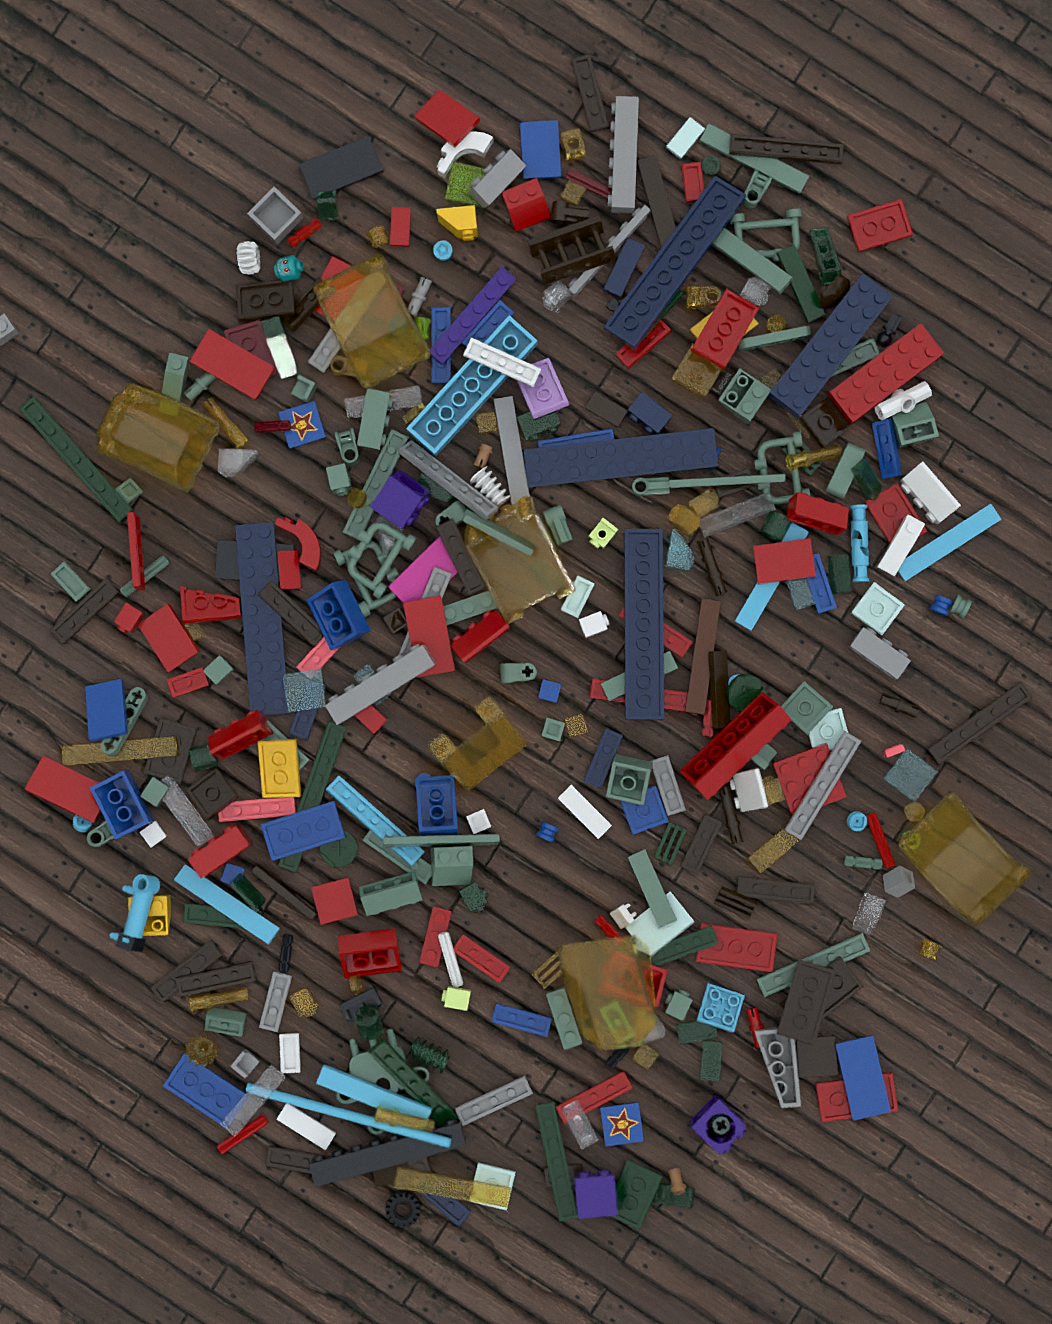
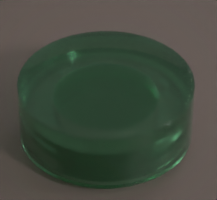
M715 156L706 157L701 165L703 173L707 176H715L721 167L719 159Z

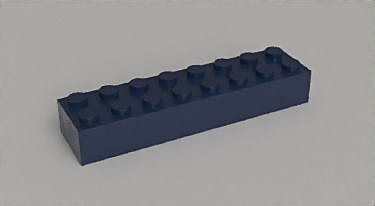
M862 274L767 397L798 420L893 296L865 274Z

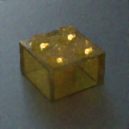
M692 344L673 375L672 381L700 398L705 399L721 373L722 368L693 353L691 349L694 344Z

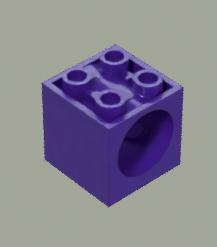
M398 470L389 476L370 507L402 529L407 525L410 526L412 522L414 523L420 515L418 511L425 507L430 500L428 495L431 491L401 470Z
M717 1094L689 1121L691 1127L719 1155L722 1152H728L733 1146L731 1143L736 1138L740 1139L746 1133L745 1128L747 1127L744 1121ZM715 1114H726L732 1118V1122H730L731 1130L723 1137H712L706 1132L708 1130L707 1121Z
M598 1170V1174L591 1175L590 1171L578 1172V1176H575L578 1219L616 1216L617 1204L614 1174L610 1173L609 1170Z

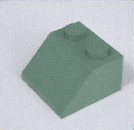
M616 754L612 763L606 797L644 805L653 762Z
M472 846L430 847L432 886L469 885L471 883L473 870Z

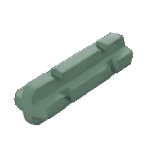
M845 856L844 865L881 869L882 860Z

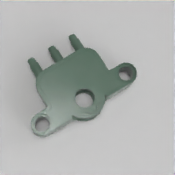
M388 1029L387 1037L389 1044L407 1062L405 1051L397 1044L393 1029ZM374 1034L368 1035L370 1048L377 1043ZM355 1038L349 1040L353 1056L349 1064L352 1076L377 1085L376 1082L379 1078H386L390 1082L389 1091L397 1093L399 1088L403 1089L369 1054L368 1050L359 1052ZM417 1065L412 1067L415 1071L424 1070L426 1073L424 1080L428 1081L430 1070L427 1066ZM337 1092V1099L340 1103L348 1104L358 1101L351 1097L343 1098L341 1093Z

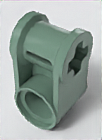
M758 170L754 171L744 193L746 198L743 204L746 208L753 209L757 207L763 194L767 191L773 179L772 177L768 178L758 173ZM752 194L756 197V200L750 201L747 196Z
M350 428V430L341 433L335 432L337 445L344 463L348 466L357 465L360 455L354 429ZM347 453H355V458L353 460H347Z
M457 500L437 515L435 519L436 526L441 524L442 518L444 520L453 518L456 525L464 522L463 514L468 507L460 500Z
M531 663L500 664L501 683L531 681L537 676V669ZM526 667H529L530 670H533V673L530 674V677H527L526 674H523V671L526 670Z
M106 821L87 835V841L93 847L103 846L115 839ZM95 833H99L102 837L101 842L98 844L92 840Z

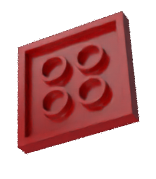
M827 743L772 763L791 816L830 754ZM840 777L822 806L846 798Z

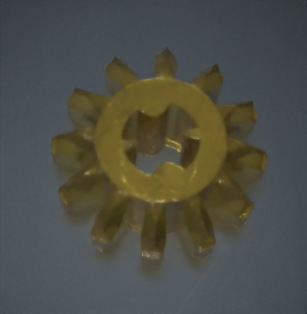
M680 504L671 509L667 517L670 524L687 535L693 534L701 522L698 515Z
M200 1033L196 1038L191 1037L190 1043H187L185 1046L187 1049L185 1056L190 1057L189 1063L196 1062V1067L201 1063L203 1068L207 1066V1063L211 1065L214 1062V1058L218 1056V1045L213 1044L214 1038L209 1040L208 1034L202 1038Z

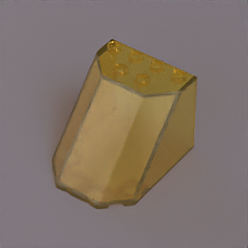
M129 383L122 394L117 393L113 397L103 417L102 423L97 430V437L100 438L97 452L188 493L194 485L195 477L202 468L204 458L209 453L213 439L217 436L221 424L167 394Z
M635 935L558 945L560 967L580 1034L601 1051L640 1047L648 1034L657 1026L650 948Z

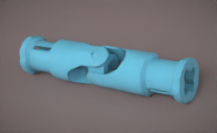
M851 505L852 566L854 567L852 582H869V578H867V566H869L868 521H866L865 511L867 505ZM859 534H861L862 539H857Z

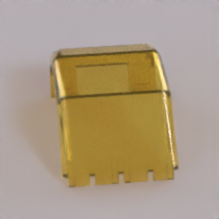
M376 254L313 287L320 307L362 387L367 389L379 384L381 380L385 381L397 375L399 371L403 372L413 367L415 363L419 364L429 359L431 355L427 343L411 318L387 268L388 263L382 254Z
M949 792L940 801L939 805L936 804L926 814L925 818H922L911 828L910 832L908 831L899 840L898 844L922 876L956 911L974 926L980 925L1031 874L1030 868L1025 863L1020 864L979 824L956 793Z

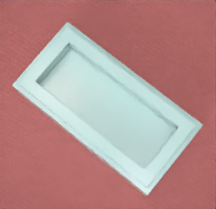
M690 117L666 148L679 159H682L704 132L705 128Z
M577 575L561 610L578 618L592 591L594 583Z

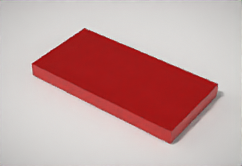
M726 289L691 351L724 370L760 307Z
M208 329L189 361L191 364L254 400H257L275 370L273 365Z
M441 595L403 602L411 647L418 643L420 646L426 645L437 663L417 676V678L455 671Z
M45 756L41 758L25 787V791L93 824L101 812L90 790V787L98 784V782Z
M700 923V929L711 926V924ZM712 925L718 944L697 951L696 962L773 972L777 933Z
M882 1073L891 1112H897L898 1106L893 1073ZM843 1079L815 1083L821 1122L852 1118Z

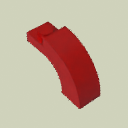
M284 517L283 520L277 518L275 522L277 527L299 538L302 544V555L299 562L318 572L321 563V546L313 530L300 519H298L296 525H293L294 521L287 517Z

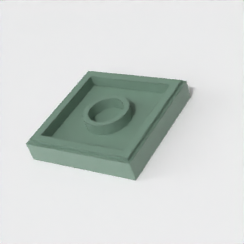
M804 681L783 703L781 708L792 719L791 722L808 735L833 708V705Z

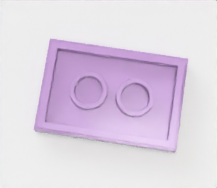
M549 358L531 364L541 369L534 387L517 380L533 419L569 406L567 397Z

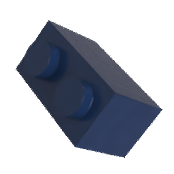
M643 392L627 412L630 414L628 417L635 423L640 422L645 426L643 429L650 435L659 434L672 418L668 411Z

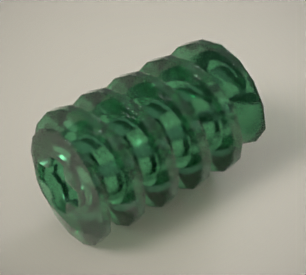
M420 1036L415 1039L408 1056L412 1054V1061L419 1057V1064L425 1060L426 1067L433 1064L434 1071L440 1067V1074L443 1073L450 1058L448 1056V1049L441 1053V1046L434 1050V1043L427 1046L426 1039L420 1043Z

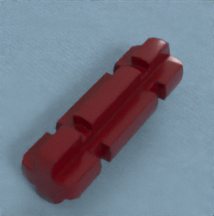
M289 420L256 422L254 430L258 433L290 431L291 422Z

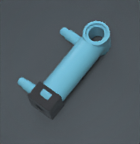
M140 874L134 878L133 887L126 885L122 887L123 891L133 895L124 932L110 933V938L117 941V947L134 952L143 951L146 939L142 938L151 902L153 895L160 888V882L157 877Z

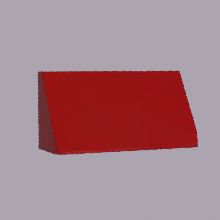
M298 550L278 551L281 590L301 589Z

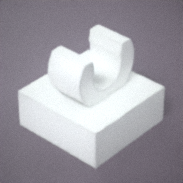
M630 904L621 905L610 913L620 929L634 921L633 917L636 916V912L630 914L627 910L631 906Z

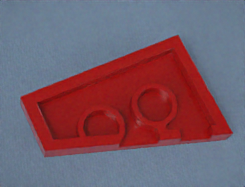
M180 586L183 624L241 618L239 598L217 593L215 595L204 593L202 590H189L187 587Z

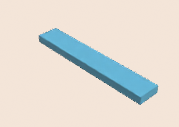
M989 504L905 558L898 573L904 582L1000 521V516L992 504Z
M792 522L781 542L805 539L809 532ZM757 582L734 622L752 631L780 582L760 585Z
M339 775L326 788V791L381 840L384 837L407 836ZM420 847L391 848L411 867L425 852Z
M186 864L174 879L175 882L268 945L280 930L273 923L208 879L200 878L197 872Z
M325 1064L316 1084L422 1127H425L432 1110L429 1106Z

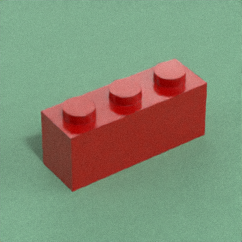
M800 492L789 499L787 520L839 535L847 529L849 508L839 503L827 502L823 498H814Z

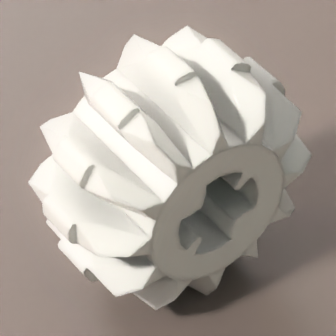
M255 242L239 243L237 247L238 266L243 274L258 273L261 268L258 245Z

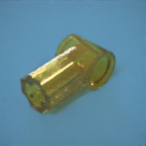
M335 356L331 359L330 368L332 373L337 376L346 375L366 379L368 362ZM340 361L344 364V368L336 370L333 367L334 363Z

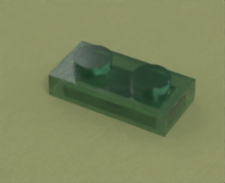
M703 1040L700 1080L720 1081L722 1041Z

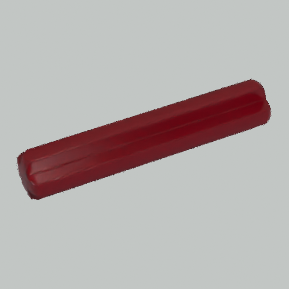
M572 169L568 170L565 177L566 180L608 199V195H612L611 188Z

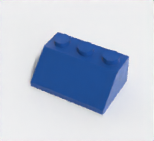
M346 580L332 582L306 599L331 651L355 641L371 631Z
M123 770L90 787L115 840L155 821L145 800L140 797L141 793L129 770Z

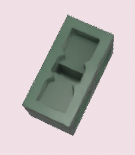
M345 463L326 467L330 488L334 495L338 494V497L346 496L349 494V491H353L348 468Z

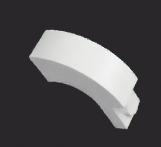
M470 132L455 148L446 143L441 149V154L445 158L442 157L437 164L438 175L446 178L455 161L462 155L477 154L484 158L493 144V137L482 132Z

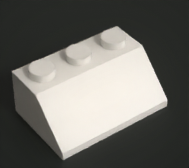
M924 462L920 463L900 480L902 490L906 494L910 493L913 496L915 505L925 510L927 513L925 514L932 523H940L961 506Z

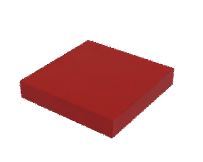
M349 877L311 887L321 925L358 915Z

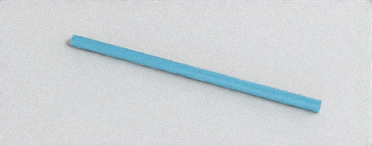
M248 1083L246 1087V1092L446 1148H449L451 1144V1138L251 1083Z

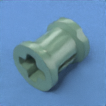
M715 1115L711 1120L712 1127L716 1133H727L730 1123L725 1115ZM723 1120L725 1126H724V1127H723V1126H720V1127L718 1128V1125H717L716 1122H717V1121L721 1122V1121Z

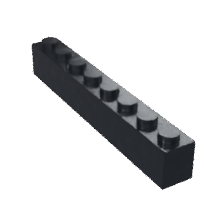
M455 1118L444 1121V1125L437 1126V1124H431L426 1126L425 1130H422L451 1138L449 1148L394 1134L389 1136L388 1140L382 1142L380 1139L370 1141L367 1146L362 1147L361 1144L350 1147L351 1150L343 1152V1149L333 1151L331 1156L324 1157V1154L315 1156L309 1163L315 1187L466 1146L461 1121H456Z

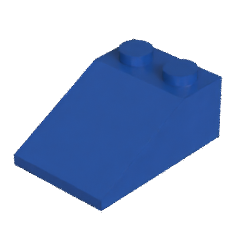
M454 775L416 778L419 836L458 835Z

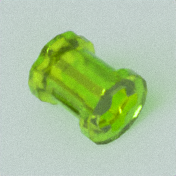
M415 317L416 327L412 337L428 340L430 338L428 335L429 324H431L432 320Z

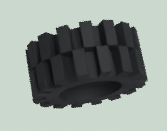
M408 1190L395 1192L390 1196L385 1211L389 1222L394 1223L396 1227L400 1226V1228H404V1226L410 1227L411 1224L416 1223L421 1212L419 1198ZM407 1202L411 1207V1212L407 1216H400L396 1212L398 1203Z

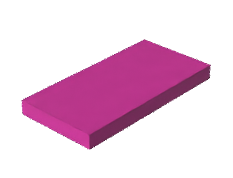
M440 535L388 585V588L402 602L422 598L434 567L451 573V578L457 573Z

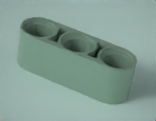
M847 443L827 485L826 493L843 500L865 454V449L852 443Z

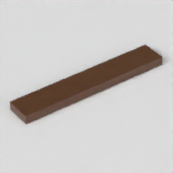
M701 599L685 709L687 713L705 714L710 680L709 652L714 651L721 601Z

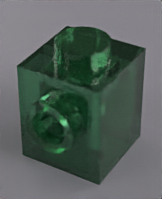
M477 881L459 891L470 912L474 910L477 913L486 908L484 904L488 902L486 898L489 896L484 887H479Z

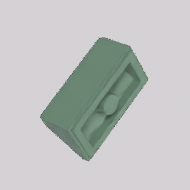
M209 1007L206 1013L204 1030L242 1037L246 1013Z

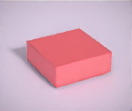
M898 744L883 750L882 753L884 758H888L905 751L903 744Z

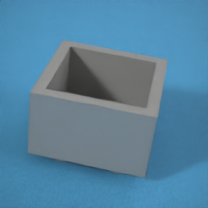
M275 187L247 213L249 218L277 245L303 219L302 213Z

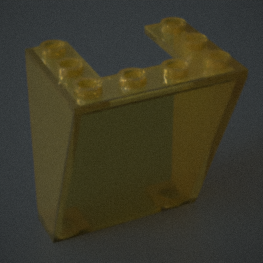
M524 496L513 505L503 506L499 512L488 519L534 544V551L531 556L469 524L464 528L465 546L507 624L523 617L524 609L557 594L558 599H561L576 591L574 581L533 496Z
M488 697L474 708L486 725L463 744L456 747L447 735L442 734L428 745L442 765L467 792L527 745L491 697Z

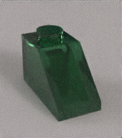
M337 190L318 192L316 204L319 218H324L325 221L335 220V217L339 216Z

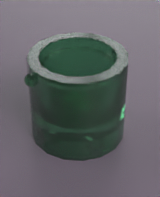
M770 511L760 532L773 540L782 542L792 521H788L787 517L780 513Z
M209 743L189 748V755L195 772L219 766L218 758L209 751Z
M365 1006L355 1013L354 1020L363 1039L373 1040L383 1033V1023L375 1007Z

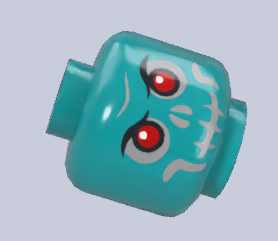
M295 255L279 258L277 264L274 265V270L277 278L282 281L297 280L301 277L302 271H304V265Z

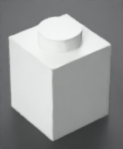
M601 611L579 619L585 638L606 631L607 625H609L606 614L602 615Z

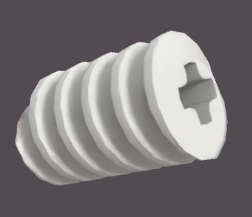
M486 466L471 478L470 483H477L474 488L476 490L481 489L479 493L486 495L487 499L499 507L511 496H503L506 489L499 490L501 483L494 484L497 477L490 478L492 471L485 472Z

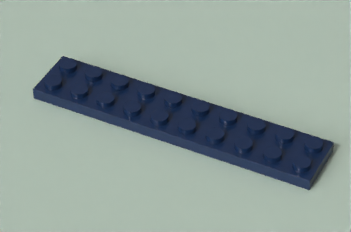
M714 176L605 324L604 329L636 349L745 201L746 194Z
M714 428L524 450L528 488L718 466Z
M274 522L235 525L250 712L259 710L264 715L289 713L282 618L257 595L270 580L279 587Z
M624 529L625 720H664L663 529Z

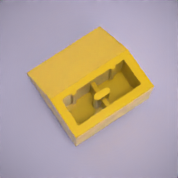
M153 895L143 936L169 935L171 895ZM133 896L128 897V911L130 910Z

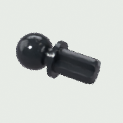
M893 313L886 326L883 325L882 328L885 331L877 336V343L880 346L886 347L890 345L892 341L891 334L896 335L895 331L902 321L900 315Z

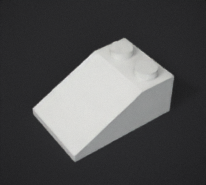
M759 769L735 773L729 783L731 790H735L736 793L734 798L736 809L739 808L740 812L768 807Z

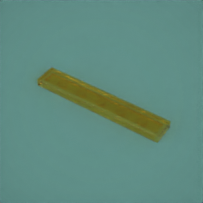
M175 736L128 740L124 742L119 753L112 757L107 756L101 750V743L62 746L63 766L177 756ZM108 745L107 748L114 749V746Z
M397 1167L393 1187L506 1208L511 1188L508 1186Z

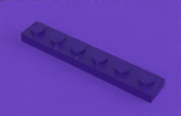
M501 267L431 347L428 353L443 365L516 281V278Z

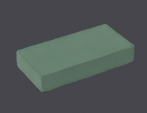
M65 561L51 573L52 577L76 602L91 590Z

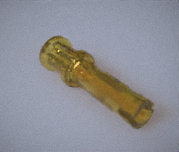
M213 397L208 399L212 406L205 401L203 406L206 407L225 430V436L233 441L236 445V450L246 446L250 438L244 436L240 431V426L233 424Z
M836 445L811 452L803 450L798 454L790 453L786 456V465L791 471L802 466L806 468L815 462L841 457L842 448Z
M245 988L217 994L206 992L204 995L194 997L189 995L191 1013L198 1009L207 1008L209 1010L215 1005L249 1000L248 990Z
M380 1105L377 1106L374 1123L379 1121L390 1124L392 1127L401 1125L430 1133L433 1131L435 1120L399 1113L397 1109H384Z

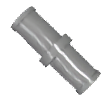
M424 277L420 278L415 292H412L411 296L413 297L406 310L408 314H413V316L417 317L423 301H426L425 296L432 281Z

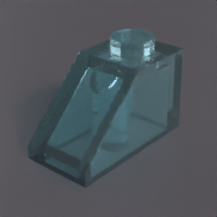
M672 528L665 568L688 572L689 567L693 568L695 556H691L692 550L677 529Z

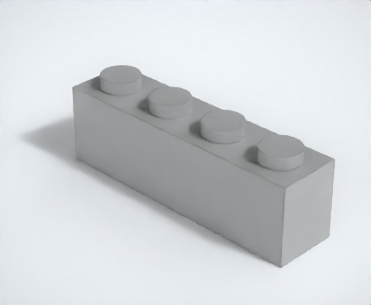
M778 1027L754 1031L775 1088L781 1108L801 1106L795 1040L777 1035Z

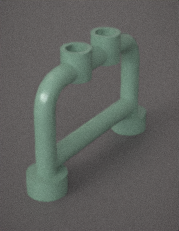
M801 209L787 210L786 219L745 222V215L738 213L734 214L730 220V224H734L735 236L742 241V230L791 226L792 245L795 244L797 251L800 247L798 219L802 218ZM783 249L757 250V252L765 258H773V262H780L776 253Z
M801 431L793 432L792 437L765 441L759 446L758 459L754 460L755 469L760 471V475H768L765 451L768 448L787 445L794 494L774 497L771 494L769 483H758V489L763 490L765 499L771 504L788 503L792 496L800 492L810 496L809 488L801 489L795 450L796 447L803 446Z
M376 522L367 531L364 529L361 531L357 538L360 540L358 547L353 546L349 551L348 556L351 558L348 562V572L355 580L373 590V596L380 599L388 587L381 583L382 579L401 548L403 547L409 551L417 538L411 534L407 537L386 523ZM377 530H383L396 538L397 541L374 580L371 581L358 573L355 565L371 541L374 533Z
M370 541L365 550L368 548L373 549L382 566L389 553L387 550L383 551L376 542ZM351 548L342 553L340 549L333 552L339 566L345 563L348 566L351 558L348 556ZM390 567L386 573L390 584L399 576L395 567L392 569ZM355 580L364 599L363 602L358 604L364 617L371 615V610L396 598V595L391 591L380 599L373 601L367 587Z

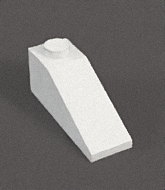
M910 515L905 516L882 557L878 568L895 576L925 523Z

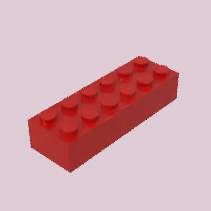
M920 323L831 390L827 396L831 398L851 425L873 409L874 406L893 394L894 391L901 388L938 360L944 352L922 323Z
M761 692L679 772L708 800L725 783L729 782L732 776L742 769L753 756L757 755L780 730L784 729L792 719L778 703Z

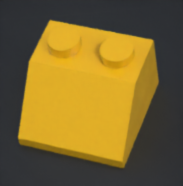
M475 205L436 209L438 222L457 238L470 241L474 240V237H478Z

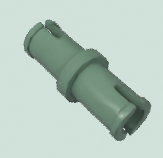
M205 372L200 378L197 377L195 383L184 391L183 394L192 402L203 390L206 391L208 389L207 386L216 377Z

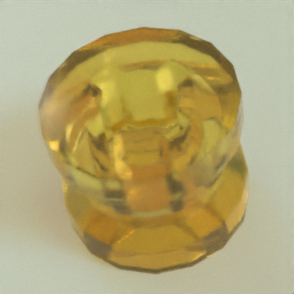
M382 225L366 233L372 241L371 245L373 248L380 247L390 240L385 235V228Z
M923 939V947L919 950L918 954L937 960V952L941 949V945Z

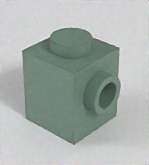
M679 989V992L676 990L673 993L669 992L665 1000L667 1004L664 1010L665 1013L683 1021L693 1001L689 997L690 993Z

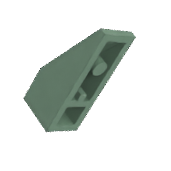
M169 353L159 412L179 415L191 365L189 357Z

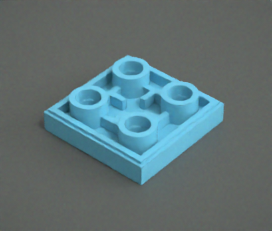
M708 983L696 1021L734 1033L745 995Z

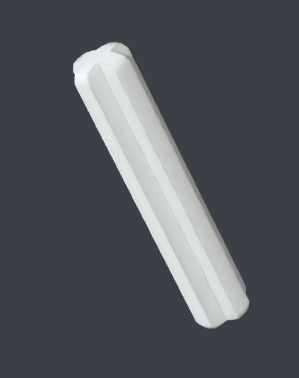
M442 932L438 935L450 980L453 987H460L463 985V980L449 932Z

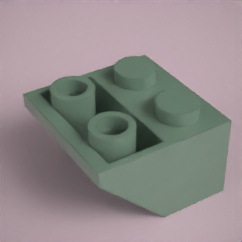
M739 368L718 401L733 415L749 424L772 389Z
M926 402L916 404L914 409L908 413L900 411L890 416V419L893 421L898 448L935 440L939 436L934 416Z

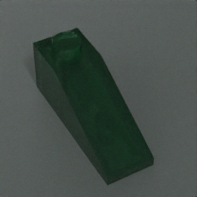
M824 227L810 230L813 252L822 287L824 285L828 286L837 275L842 274L829 228Z
M276 316L261 321L280 379L299 374L280 317Z

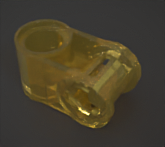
M691 286L684 288L685 292H687L685 308L717 306L721 299V291L715 286ZM709 293H716L718 298L712 301L708 299L707 295Z

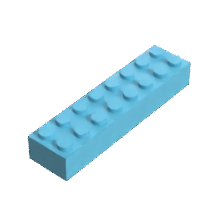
M509 315L484 343L520 360H524L538 345V340ZM469 359L406 428L407 432L436 457L509 376Z

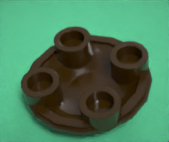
M839 274L828 286L824 285L821 287L819 294L821 295L820 305L822 308L829 309L841 302L850 288L848 278Z

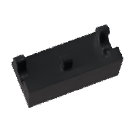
M376 987L360 993L339 1005L349 1023L384 1006Z

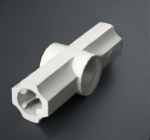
M925 381L906 391L898 389L894 391L890 399L874 406L875 412L881 421L900 411L908 413L914 409L916 403L932 396V390Z

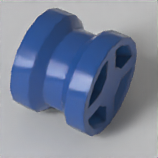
M935 595V602L930 606V610L937 614L948 616V608L952 606L953 601Z
M542 821L540 824L541 829L537 831L536 836L553 843L554 835L559 831V828Z

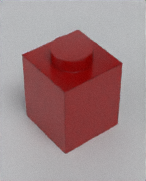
M125 603L114 620L118 624L116 628L125 634L128 631L134 633L138 626L137 624L141 622L145 613L131 604Z

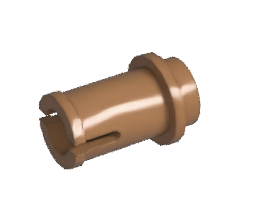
M481 444V447H478L480 450L473 464L482 469L486 466L490 453H493L491 451L492 447Z
M679 1168L668 1171L672 1184L671 1191L674 1192V1195L683 1194L686 1189Z

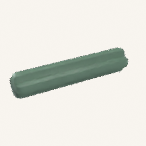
M165 556L159 557L144 569L145 583L169 564ZM132 580L120 588V592L125 597L136 591Z

